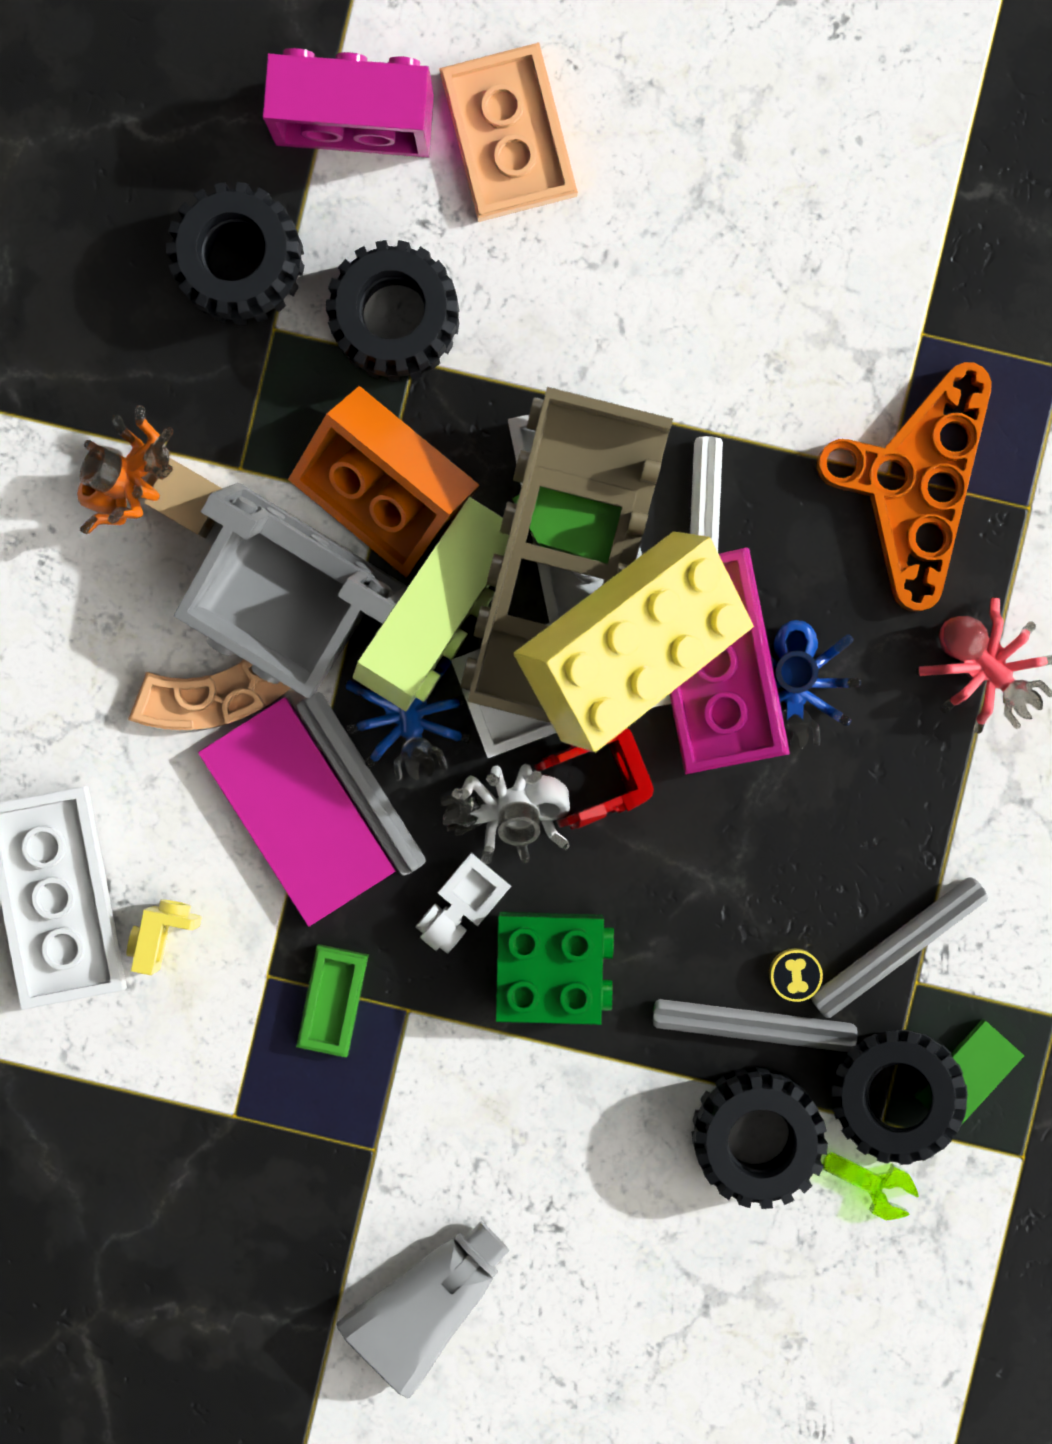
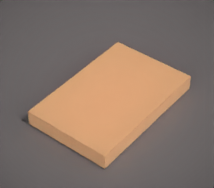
M539 42L439 68L478 222L578 197Z

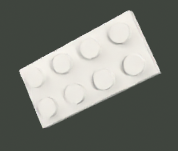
M88 786L1 802L0 902L21 1010L125 990L127 986Z

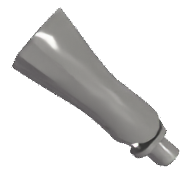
M482 1221L466 1237L459 1233L455 1236L456 1240L453 1238L436 1248L392 1284L356 1307L337 1322V1328L344 1340L398 1394L405 1398H410L418 1389L450 1339L485 1294L493 1277L498 1273L495 1265L510 1251L504 1242Z

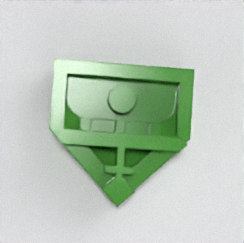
M540 487L529 529L541 547L608 564L622 508ZM519 495L512 498L515 504L518 503Z

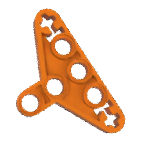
M964 362L951 369L884 448L849 439H838L830 442L817 458L819 477L827 485L871 497L893 596L901 608L911 612H920L933 607L942 595L991 394L992 381L989 373L982 366L973 362ZM965 374L972 376L971 385L979 387V393H973L967 398L963 412L973 411L974 418L972 419L963 413L944 415L945 404L951 409H955L959 404L961 390L953 387V382L960 381L964 378ZM949 423H956L962 426L968 435L965 448L959 452L947 450L940 441V432ZM844 449L851 453L855 460V469L852 475L846 478H838L829 472L827 458L832 451ZM894 461L903 467L905 482L901 488L888 490L879 483L877 471L882 463ZM937 473L946 474L954 480L956 486L955 494L948 502H938L928 492V482ZM925 523L938 526L943 533V544L934 553L921 550L915 540L918 528ZM909 554L922 562H938L937 571L931 567L925 569L923 585L930 587V594L921 596L917 603L911 601L912 592L904 589L905 581L915 580L920 565L908 566Z

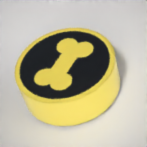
M791 948L782 951L773 959L769 969V979L774 990L782 998L792 1002H801L810 999L817 993L822 984L823 973L819 962L812 954L803 949Z

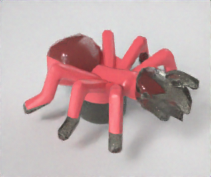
M992 596L989 602V616L992 621L990 638H988L987 629L981 621L969 616L950 618L942 625L939 640L944 652L950 657L955 658L957 664L920 666L916 669L918 676L961 673L964 677L971 680L961 691L951 696L940 706L942 713H948L956 705L968 699L983 681H987L983 707L976 717L973 727L974 733L978 734L983 732L987 719L993 713L996 688L1003 692V703L1005 704L1003 714L1015 729H1019L1021 724L1013 715L1012 708L1018 716L1028 720L1033 718L1027 710L1026 704L1039 711L1043 709L1041 695L1032 688L1038 687L1047 697H1052V690L1041 680L1027 681L1023 679L1015 680L1013 678V671L1052 665V655L1006 663V659L1029 640L1030 634L1036 629V624L1033 621H1029L1020 630V634L1003 648L1000 644L1004 620L1000 615V599L998 596Z

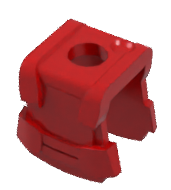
M628 728L624 729L607 743L627 792L556 820L559 828L569 826L571 830L578 829L605 818L607 812L621 813L625 810L628 812L652 797L654 791L653 784L633 734ZM570 744V748L543 758V762L534 765V767L539 772L587 753L589 750Z

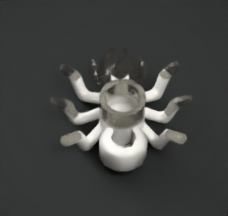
M528 764L521 766L514 787L509 789L506 788L501 768L498 765L491 768V772L487 775L486 780L491 786H496L498 799L474 776H469L462 788H456L452 791L451 795L441 798L442 806L451 804L443 815V825L447 826V832L454 831V834L459 836L474 830L482 823L488 822L486 825L484 851L481 861L485 864L491 863L497 827L502 841L517 846L520 860L523 863H528L530 860L527 845L534 842L540 835V820L546 834L563 850H567L570 846L568 840L557 832L553 820L562 819L569 814L570 803L567 787L556 777L547 774L542 775L541 772L536 770L533 772ZM472 790H475L479 796H470Z

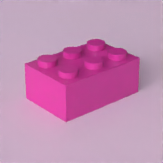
M299 48L283 50V55L268 54L263 119L276 146L429 158L434 92L429 66H422L419 60L404 56L391 57L388 63L367 61L368 58L366 56L351 52L336 54V59L315 57L313 52Z

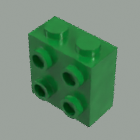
M500 912L498 925L496 1022L601 1025L602 1011H612L613 982L610 979H603V959H613L614 927H604V917L599 914Z

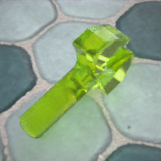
M829 1152L823 1159L824 1171L869 1193L872 1200L869 1210L872 1214L884 1220H894L910 1215L906 1208L889 1202L882 1190L883 1188L900 1187L907 1193L919 1197L917 1188L905 1169L891 1163L887 1172L876 1174L834 1152Z

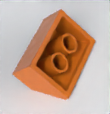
M360 386L326 414L288 478L293 485L406 578L446 532L467 499L472 497L479 487L477 482Z

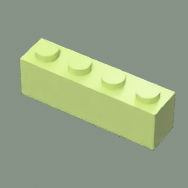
M471 497L467 499L357 662L353 679L405 712L415 698L425 702L441 676L433 670L443 655L450 660L454 658L468 633L461 629L470 614L478 618L481 605L487 607L495 592L489 589V585H487L494 554L504 556L509 535L500 533L503 520L501 516Z

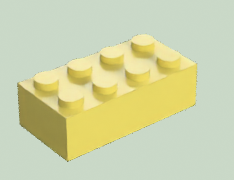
M673 531L513 654L561 742L597 752L754 626L711 538Z

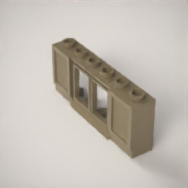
M547 387L544 400L534 397L526 428L536 431L531 452L520 451L513 481L522 483L518 503L507 502L500 533L509 535L504 556L494 554L488 575L487 585L496 587L491 608L481 605L474 630V637L483 639L478 659L468 657L460 688L470 690L467 702L551 723L513 654L549 626L507 615L521 560L525 559L603 579V584L634 562L644 534L673 418ZM540 487L622 508L608 564L526 543Z

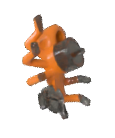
M141 405L135 408V422L148 437L145 444L125 427L120 415L115 414L112 416L115 430L132 446V450L126 458L97 445L91 440L84 442V447L89 452L80 468L81 483L77 491L78 501L82 506L97 512L80 527L79 531L84 534H90L100 524L123 525L127 518L138 519L142 517L143 510L138 498H145L151 501H158L160 498L158 491L142 479V477L150 473L163 480L173 471V467L169 465V450L165 446L170 441L174 430L171 427H166L160 435L147 422L145 408ZM126 498L129 502L130 508H127Z

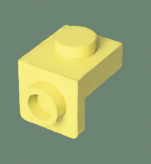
M166 899L160 900L159 907L151 906L144 909L140 927L133 926L128 939L126 955L133 957L131 971L146 975H153L161 969L169 926L195 930L200 927L202 916L191 914V905Z

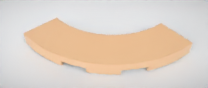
M244 659L239 664L225 671L198 678H170L146 672L128 720L146 726L171 730L214 728L242 720L267 708L291 688L282 682L273 684L260 678L252 671V664Z

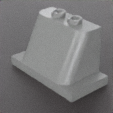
M236 483L211 493L201 510V513L223 525L173 616L207 636V643L216 651L227 656H234L236 654L251 663L252 671L260 678L273 684L282 682L309 699L316 693L365 615L367 614L384 624L408 586L244 485Z

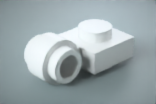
M471 852L438 891V894L451 905L441 909L437 904H434L416 925V928L423 933L420 938L435 951L441 948L444 952L449 953L467 931L460 924L462 916L465 915L475 925L479 926L511 885Z

